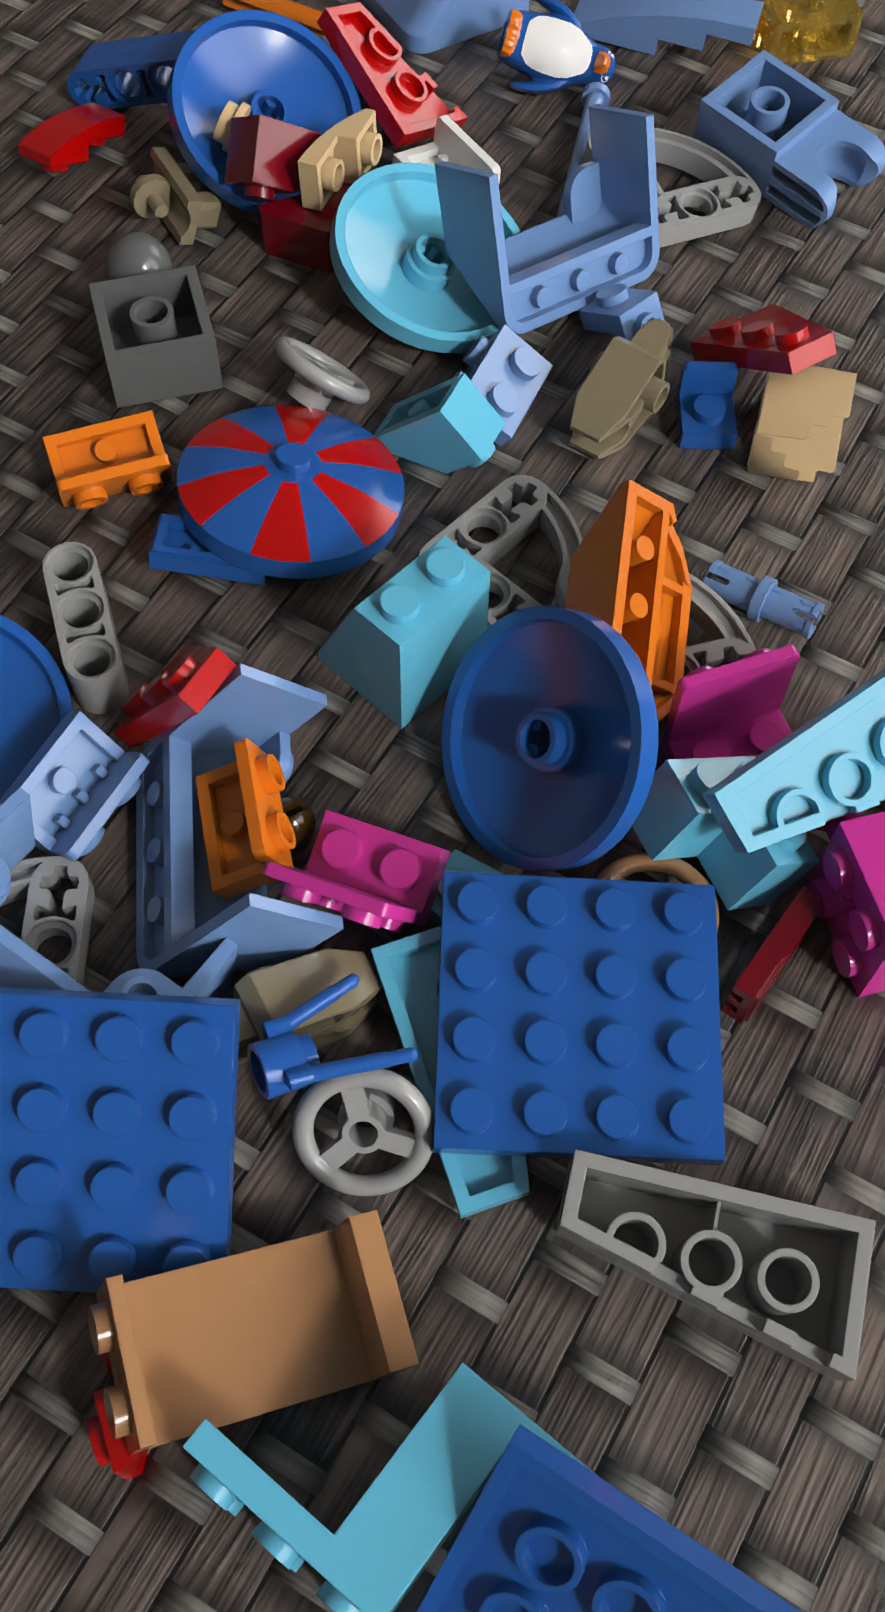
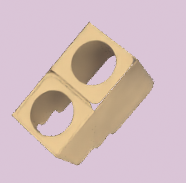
M813 365L793 375L768 372L749 455L747 473L812 482L818 471L835 472L844 418L850 416L857 373Z

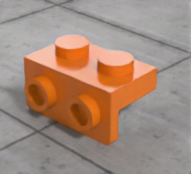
M152 410L42 437L64 507L75 505L76 509L79 510L91 509L109 501L108 496L126 491H130L135 496L146 495L160 490L164 486L163 482L172 480L171 464L168 455L165 453Z
M248 738L234 742L237 761L195 777L212 892L223 899L278 881V879L262 874L266 861L293 868L290 850L295 848L296 838L292 824L283 812L280 791L285 789L284 773L274 755L266 754Z

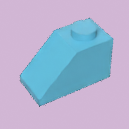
M463 373L395 403L374 436L392 454L448 474L467 466L476 468L486 462L495 451L493 443L505 425V421L466 374Z

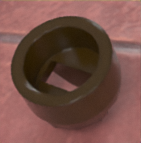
M293 796L281 798L283 812L287 816H292L289 820L296 838V846L290 852H299L305 849L312 840L316 827L315 814L303 799Z

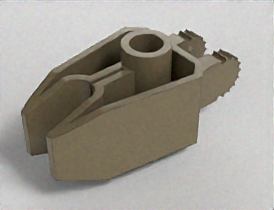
M653 318L651 321L647 320V323L643 324V328L638 330L631 341L620 336L613 337L606 350L601 351L591 365L588 377L577 392L570 429L573 430L570 441L571 446L596 459L604 458L623 449L649 416L660 410L670 390V383L665 381V370L671 360V349H668V346L671 345L673 340V327H670V323H667L666 320H660V318Z
M323 949L273 966H262L245 974L234 985L233 999H240L238 1065L249 1061V1044L265 1039L261 1028L262 1022L286 1015L330 985H334L349 974H356L359 977V984L354 989L292 1029L297 1036L308 1033L317 1050L350 1035L378 1005L379 1000L376 994L383 987L366 954L350 950Z

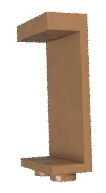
M377 1210L350 1216L336 1228L329 1231L125 1283L122 1274L106 1278L96 1292L98 1303L88 1305L87 1308L89 1331L94 1351L97 1355L108 1352L114 1386L104 1388V1406L109 1430L114 1440L125 1437L128 1455L190 1437L205 1418L214 1427L220 1428L388 1377L419 1364Z

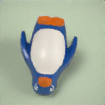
M535 0L548 10L550 14L516 9L509 11L498 42L497 60L532 79L529 81L510 82V88L524 93L543 95L558 92L566 87L578 84L600 82L606 85L613 78L616 70L615 55L607 47L591 39L582 28L578 18L562 2L558 0Z

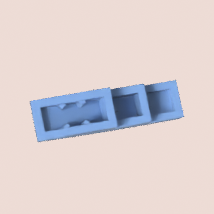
M579 0L574 15L578 18L582 28L591 39L655 56L660 40L702 51L707 35L751 46L764 2L758 0Z

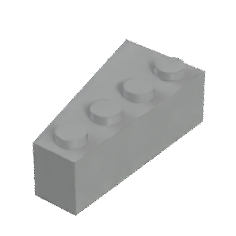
M575 1149L568 1166L555 1230L556 1235L832 1381L856 1380L876 1226L875 1220Z

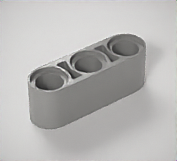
M64 542L54 546L47 552L43 559L42 568L62 662L79 706L85 711L94 714L110 713L117 710L127 699L129 684L107 592L92 549L82 543Z

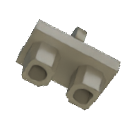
M152 147L150 156L154 162L153 173L140 175L136 178L135 184L130 191V202L136 213L141 217L149 219L162 218L179 245H193L196 229H214L217 227L221 202L214 192H199L201 180L192 171L188 163H176L166 147Z

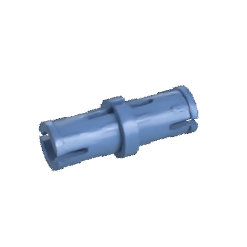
M718 559L712 563L708 572L729 584L724 585L706 576L703 581L726 603L747 611V618L756 622H760L764 618L802 635L805 639H809L812 636L816 626L813 625V622L795 614L801 613L820 621L825 604L821 602H814L778 587L777 579L765 575L761 580L724 564L723 561Z

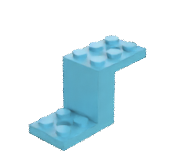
M464 1363L460 1365L334 1535L206 1418L183 1445V1448L199 1462L189 1475V1478L225 1511L228 1510L235 1517L244 1505L254 1512L262 1521L251 1535L287 1569H292L296 1573L306 1560L318 1571L326 1581L317 1591L316 1596L333 1612H394L489 1480L520 1424L589 1469Z

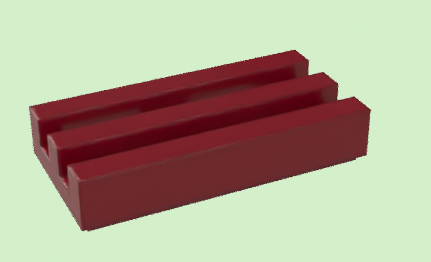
M802 886L733 986L732 992L722 1009L724 1013L741 1024L743 1021L747 1022L812 927L824 905L821 896Z

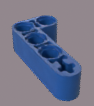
M196 30L89 45L67 79L68 92L79 105L96 103L108 109L167 103V91L172 68L182 47Z

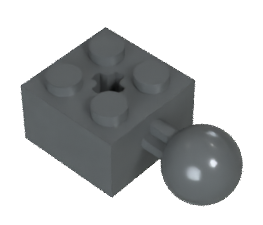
M133 232L119 237L110 246L106 255L105 270L108 280L89 283L117 408L223 388L216 339L195 265L173 269L167 249L159 240L151 235Z

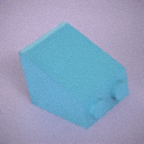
M446 536L442 537L358 604L318 651L319 660L399 728L403 729L449 689V685L452 683L465 654L477 638L487 629L491 571Z

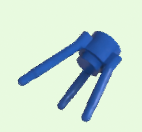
M349 974L334 985H330L286 1015L262 1022L261 1028L265 1039L248 1045V1059L252 1076L258 1091L265 1100L307 1087L317 1081L383 1068H397L400 1064L415 1061L418 1058V1052L415 1048L409 1047L320 1064L319 1055L311 1036L308 1033L297 1036L292 1031V1029L354 989L359 984V977L356 974Z

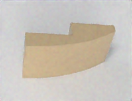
M365 108L338 122L316 139L297 161L302 207L322 211L332 194L340 190L343 182L353 184L361 176L368 173L372 166L378 164L382 153L383 141L381 134L377 133L375 110Z

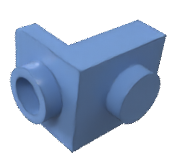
M623 283L609 285L601 289L596 294V300L579 310L584 330L615 334L629 341L632 340L640 328H643V324H646L647 320L651 321L653 318L664 320L657 291L627 288L626 284Z

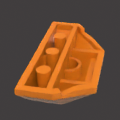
M629 479L619 485L571 557L565 608L584 611L608 623L628 642L647 674L659 722L669 713L677 682L683 678L692 585L684 549L673 527V524L677 522L674 504Z

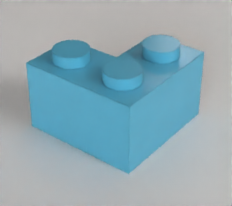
M755 756L666 760L654 773L648 797L632 825L652 861L697 856L712 884L715 885V889L727 910L772 904L820 861L807 841L806 832L750 853H736L702 794L756 758Z

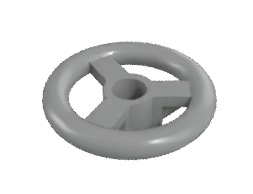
M287 336L277 338L274 343L276 354L286 365L295 371L287 392L298 402L308 408L322 411L326 410L332 395L353 404L368 402L370 398L369 388L345 366L302 341Z
M383 1068L314 1082L297 1104L293 1116L292 1136L301 1162L318 1181L345 1194L377 1196L404 1187L414 1180L425 1168L433 1151L434 1117L427 1100L416 1086L401 1075ZM341 1092L342 1099L338 1111V1137L320 1151L314 1137L316 1115L320 1107L329 1098ZM392 1096L410 1114L414 1125V1133L401 1130L394 1124L395 1103ZM369 1122L374 1127H362L356 1123ZM377 1149L405 1157L395 1167L377 1174H355L339 1168L356 1153L366 1154Z

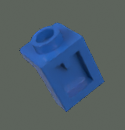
M687 361L683 364L676 396L679 448L734 449L737 427L733 392L738 376L737 364L735 362Z

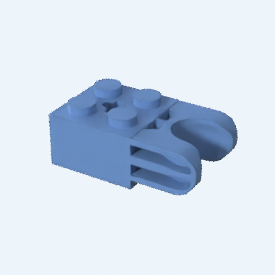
M766 50L761 51L701 100L693 138L715 148L733 160L754 180L763 198L806 227L815 228L820 226L832 216L837 199V186L832 178L841 180L853 187H862L881 174L885 166V146L875 134L839 111L837 107L840 100Z

